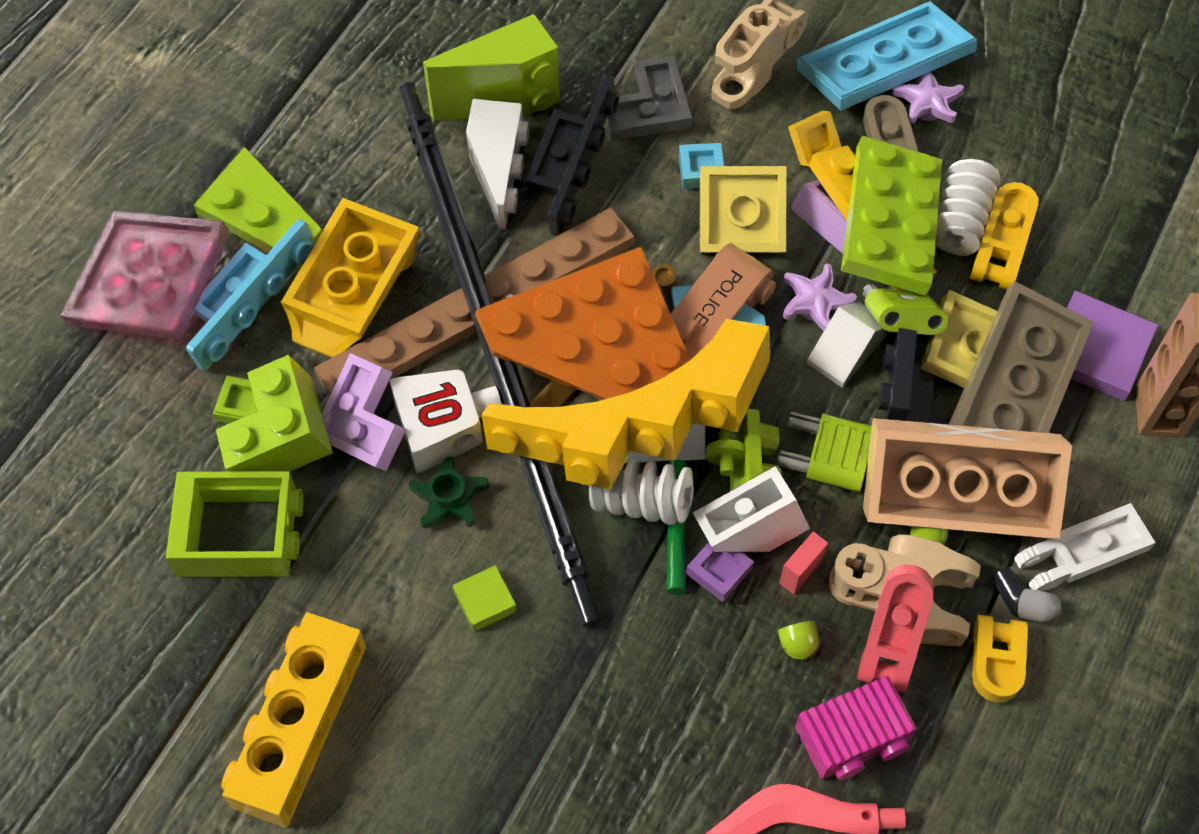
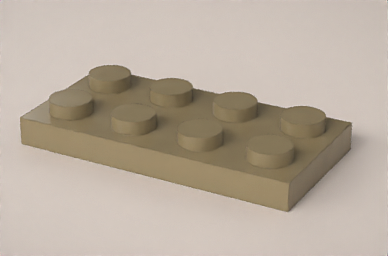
M1016 281L1007 288L949 425L1049 433L1094 322Z

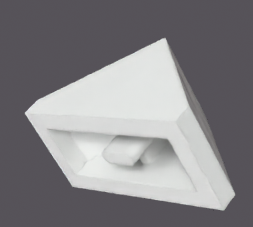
M859 301L840 306L808 357L807 364L843 388L890 332L884 330L867 310L866 306Z

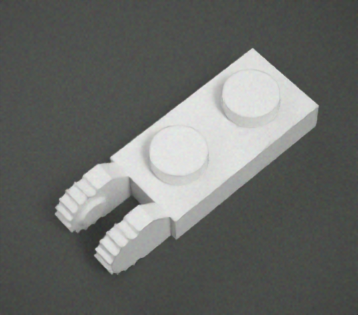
M1129 503L1061 530L1060 539L1047 538V540L1021 551L1014 557V560L1018 567L1022 569L1040 563L1052 555L1058 567L1038 574L1029 582L1031 589L1046 591L1057 587L1064 581L1070 583L1147 552L1153 547L1155 541L1133 505Z

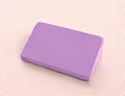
M819 180L803 184L792 203L791 209L843 254L847 226L846 219Z

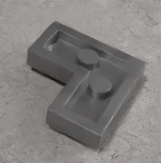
M674 55L635 61L634 72L640 93L620 96L615 115L613 117L607 116L606 122L611 141L691 128L692 116Z

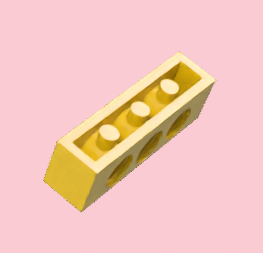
M309 612L305 613L300 626L295 625L291 629L285 643V653L287 655L280 670L274 669L270 674L264 690L266 698L259 715L254 714L248 721L243 735V742L246 744L238 761L233 760L228 765L222 779L221 788L224 790L222 796L232 809L288 828L366 650L361 630ZM309 666H324L322 673L314 679L301 678L303 671ZM292 709L304 710L302 718L297 723L292 725L281 724L282 717L286 712ZM273 754L283 755V761L276 770L271 772L260 771V766L265 758Z

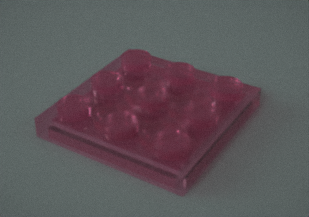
M113 211L61 317L69 326L181 339L229 237V229L223 221Z

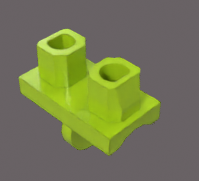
M748 408L738 432L722 429L718 432L719 440L711 442L706 447L707 461L720 465V474L722 476H730V491L775 466L781 474V468L778 465L762 463V455L771 456L778 448L779 427L760 422L759 410Z

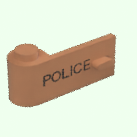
M732 243L727 244L721 249L671 313L683 342L685 341L684 346L690 359L696 356L713 339L725 319L734 320L745 304L750 307L754 306L757 302L763 305L770 298L776 287V282L772 280L774 271Z

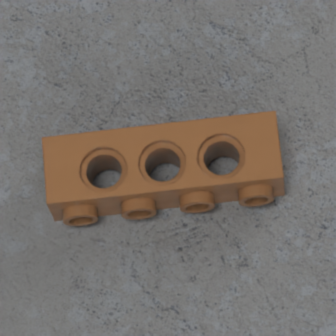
M1190 293L1134 388L1139 435L1184 438L1199 417V293Z

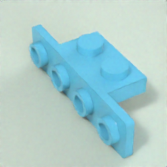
M298 219L267 255L245 243L190 305L193 313L207 322L186 346L187 352L197 367L206 371L214 362L220 360L227 352L229 344L242 329L249 327L253 323L261 307L271 296L280 292L288 276L299 264L305 262L316 243L306 222Z

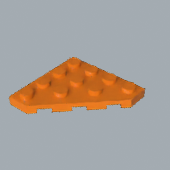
M641 247L480 308L475 312V316L493 356L509 363L512 361L534 370L540 376L566 387L572 386L593 395L595 399L600 401L633 392L660 380L691 360Z

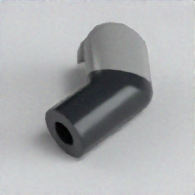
M1012 567L1005 568L992 576L991 579L1013 616L1035 622H1048L1060 614L1062 606L1060 599L1056 595L1045 591L1024 588Z

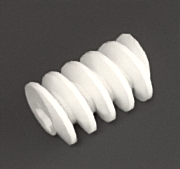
M976 159L959 160L953 163L946 172V178L939 195L935 244L946 253L956 256H968L974 254L980 247V239L983 237L984 226L988 222V213L992 209V200L996 197V187L1000 184L1001 178L998 169L990 163Z
M636 458L629 460L625 470L622 467L611 490L589 485V501L595 511L605 512L609 510L614 515L626 513L630 518H640L643 515L647 521H658L661 518L668 525L686 521L694 494L691 468L684 467L679 478L675 479V468L673 465L666 464L661 476H658L656 462L648 461L643 473H640V462Z

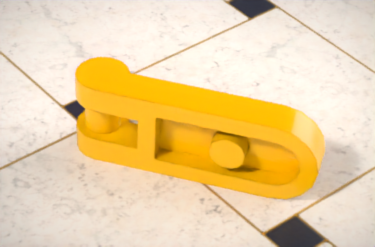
M1016 182L1007 183L1000 187L994 199L969 279L981 283L983 279L1000 283L998 288L1005 290L1015 282L1038 207V197L1031 187ZM990 257L1007 261L1005 267L989 263Z

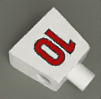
M461 370L389 379L402 428L406 429L404 435L416 473L423 472L444 462L448 456L455 457L479 446L483 442L479 418H482V413L489 403L501 404L496 386L470 393L464 372Z

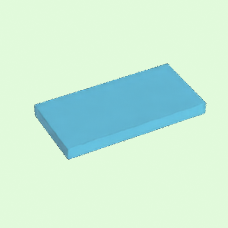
M929 1L797 58V70L842 111L976 52L977 39Z

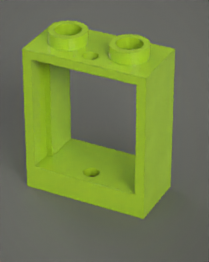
M290 471L177 472L166 551V560L175 576L290 577L291 560H297L299 557L300 540L298 531H294L295 517H301L303 513L302 489H296ZM204 502H279L274 551L198 552Z

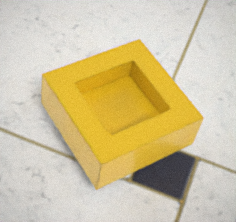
M830 111L818 112L788 126L800 165L809 166L815 153L842 147Z

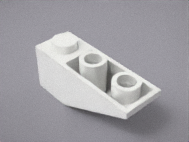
M473 99L466 130L469 158L499 229L506 230L508 213L515 214L517 209L518 189L513 188L515 179H522L524 155L519 154L520 146L528 145L530 122L523 121L522 104Z

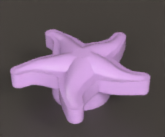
M931 72L921 75L922 81L919 85L906 84L893 88L892 95L894 97H902L911 103L908 117L910 123H915L917 118L925 121L939 118L949 123H954L957 113L951 110L948 104L962 96L964 89L962 85L954 87L938 85Z
M825 264L822 273L812 280L793 273H785L783 282L791 286L796 294L784 309L783 317L786 320L791 319L794 315L801 314L804 318L815 321L825 331L830 322L829 314L831 310L856 302V294H844L832 287L833 271L830 264Z

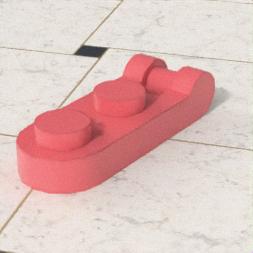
M904 564L888 572L860 661L857 680L872 683L873 679L880 680L884 676H889L897 691L906 692L933 604L934 583L925 569L916 565ZM879 657L897 661L896 665L879 661Z

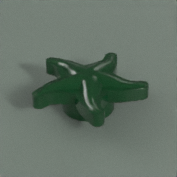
M448 456L441 465L439 472L433 475L429 482L420 483L416 480H410L408 483L410 491L422 500L429 502L427 513L420 519L421 526L427 529L443 520L448 514L460 517L468 527L474 526V516L468 500L476 492L489 488L488 479L486 477L463 478L453 470L455 466L454 459Z

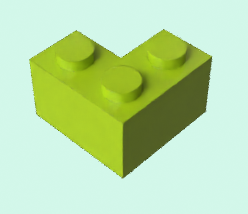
M286 355L248 372L257 412L216 429L224 466L227 471H292L333 453L312 377L290 355Z

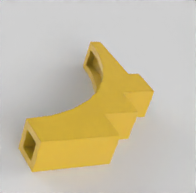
M725 319L713 339L686 364L666 377L633 392L598 402L563 407H518L489 403L482 413L487 449L541 460L547 463L564 465L567 481L611 490L631 451L676 460L693 423L738 432L770 362L769 326Z

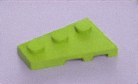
M245 147L194 204L197 215L267 252H270L298 219L308 224L315 242H317L322 233V229ZM304 263L299 264L297 268L300 269Z

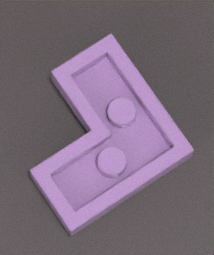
M350 353L322 412L329 441L332 446L376 468L387 471L406 429L375 415L374 412L393 372Z

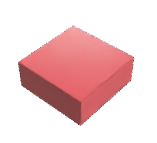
M812 532L784 564L779 584L792 594H795L823 562L828 542L815 532Z

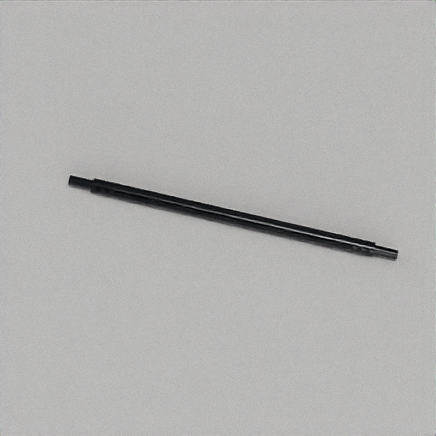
M412 82L403 83L399 87V92L409 118L406 125L491 375L498 390L501 404L531 407L516 363L512 361L509 363L492 355L475 316L476 310L495 302L431 117L424 113L415 84ZM519 456L562 584L569 587L582 627L593 626L600 622V618L586 581L590 575L551 463Z

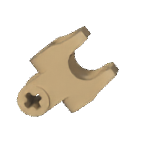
M764 0L761 4L748 7L733 22L717 43L715 63L723 66V69L713 81L711 99L731 110L743 106L755 96L770 80L773 65L801 37L808 22V13L801 9L795 10L781 2V0ZM731 48L730 55L725 53V50ZM730 80L739 82L744 89L737 95H728L721 88Z
M897 535L890 539L888 551L858 543L843 548L839 552L835 566L829 575V588L832 595L846 605L876 611L884 580L888 572L897 566L909 564L925 569L931 576L934 587L942 585L964 589L966 587H973L975 581L979 578L981 565L970 557L955 552L939 542L912 535ZM857 556H862V557H863L862 560H858V559H856V558H857ZM853 571L859 573L858 578L853 577ZM849 589H852V590H854L855 592H854V593H849L848 591H849ZM933 600L920 644L962 646L968 637L970 623L958 615L942 610Z

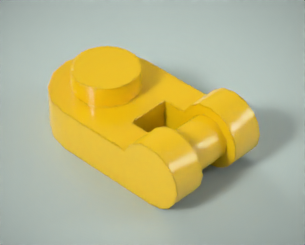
M977 614L973 628L974 654L972 678L977 692L986 700L995 703L1007 702L1013 699L1023 687L1026 678L1028 625L1026 621L1011 619L1010 623L1007 624L994 622L992 616ZM993 641L1007 643L1008 651L993 649Z

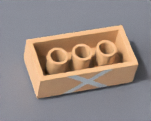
M873 418L863 510L867 521L874 523L1060 539L1072 445L1061 434Z

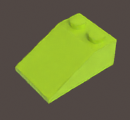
M534 14L423 62L430 115L434 121L469 119L473 99L522 104L523 117L537 111L546 110L554 103L560 101L558 46Z

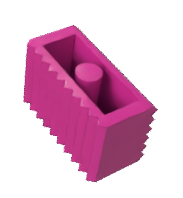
M884 676L880 680H875L863 687H858L854 691H849L845 695H840L836 699H831L826 703L803 711L799 714L795 725L796 731L800 735L801 741L804 743L805 749L809 753L819 777L823 780L836 775L838 781L848 779L865 769L863 762L880 755L883 761H888L905 753L910 748L908 742L911 741L917 731V727L889 676Z

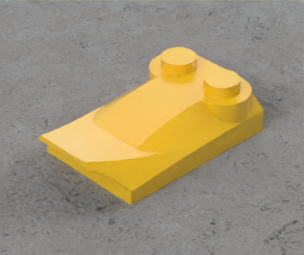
M342 198L281 301L289 319L292 341L332 358L344 352L361 339L400 272L409 268L414 262L416 256L415 246L421 237L420 228Z

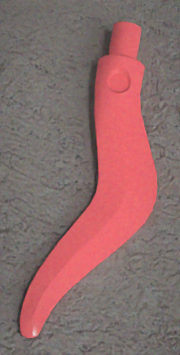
M777 784L764 788L753 795L705 834H757L772 825L780 823H792L840 833L879 834V829H905L906 817L904 808H878L876 803L843 802L797 785Z

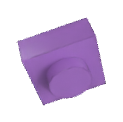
M708 542L687 566L686 574L720 601L724 602L753 569L754 561L742 552H714Z

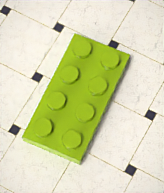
M866 136L861 137L856 147L841 271L926 296L933 280L942 159L889 144L885 141H879Z

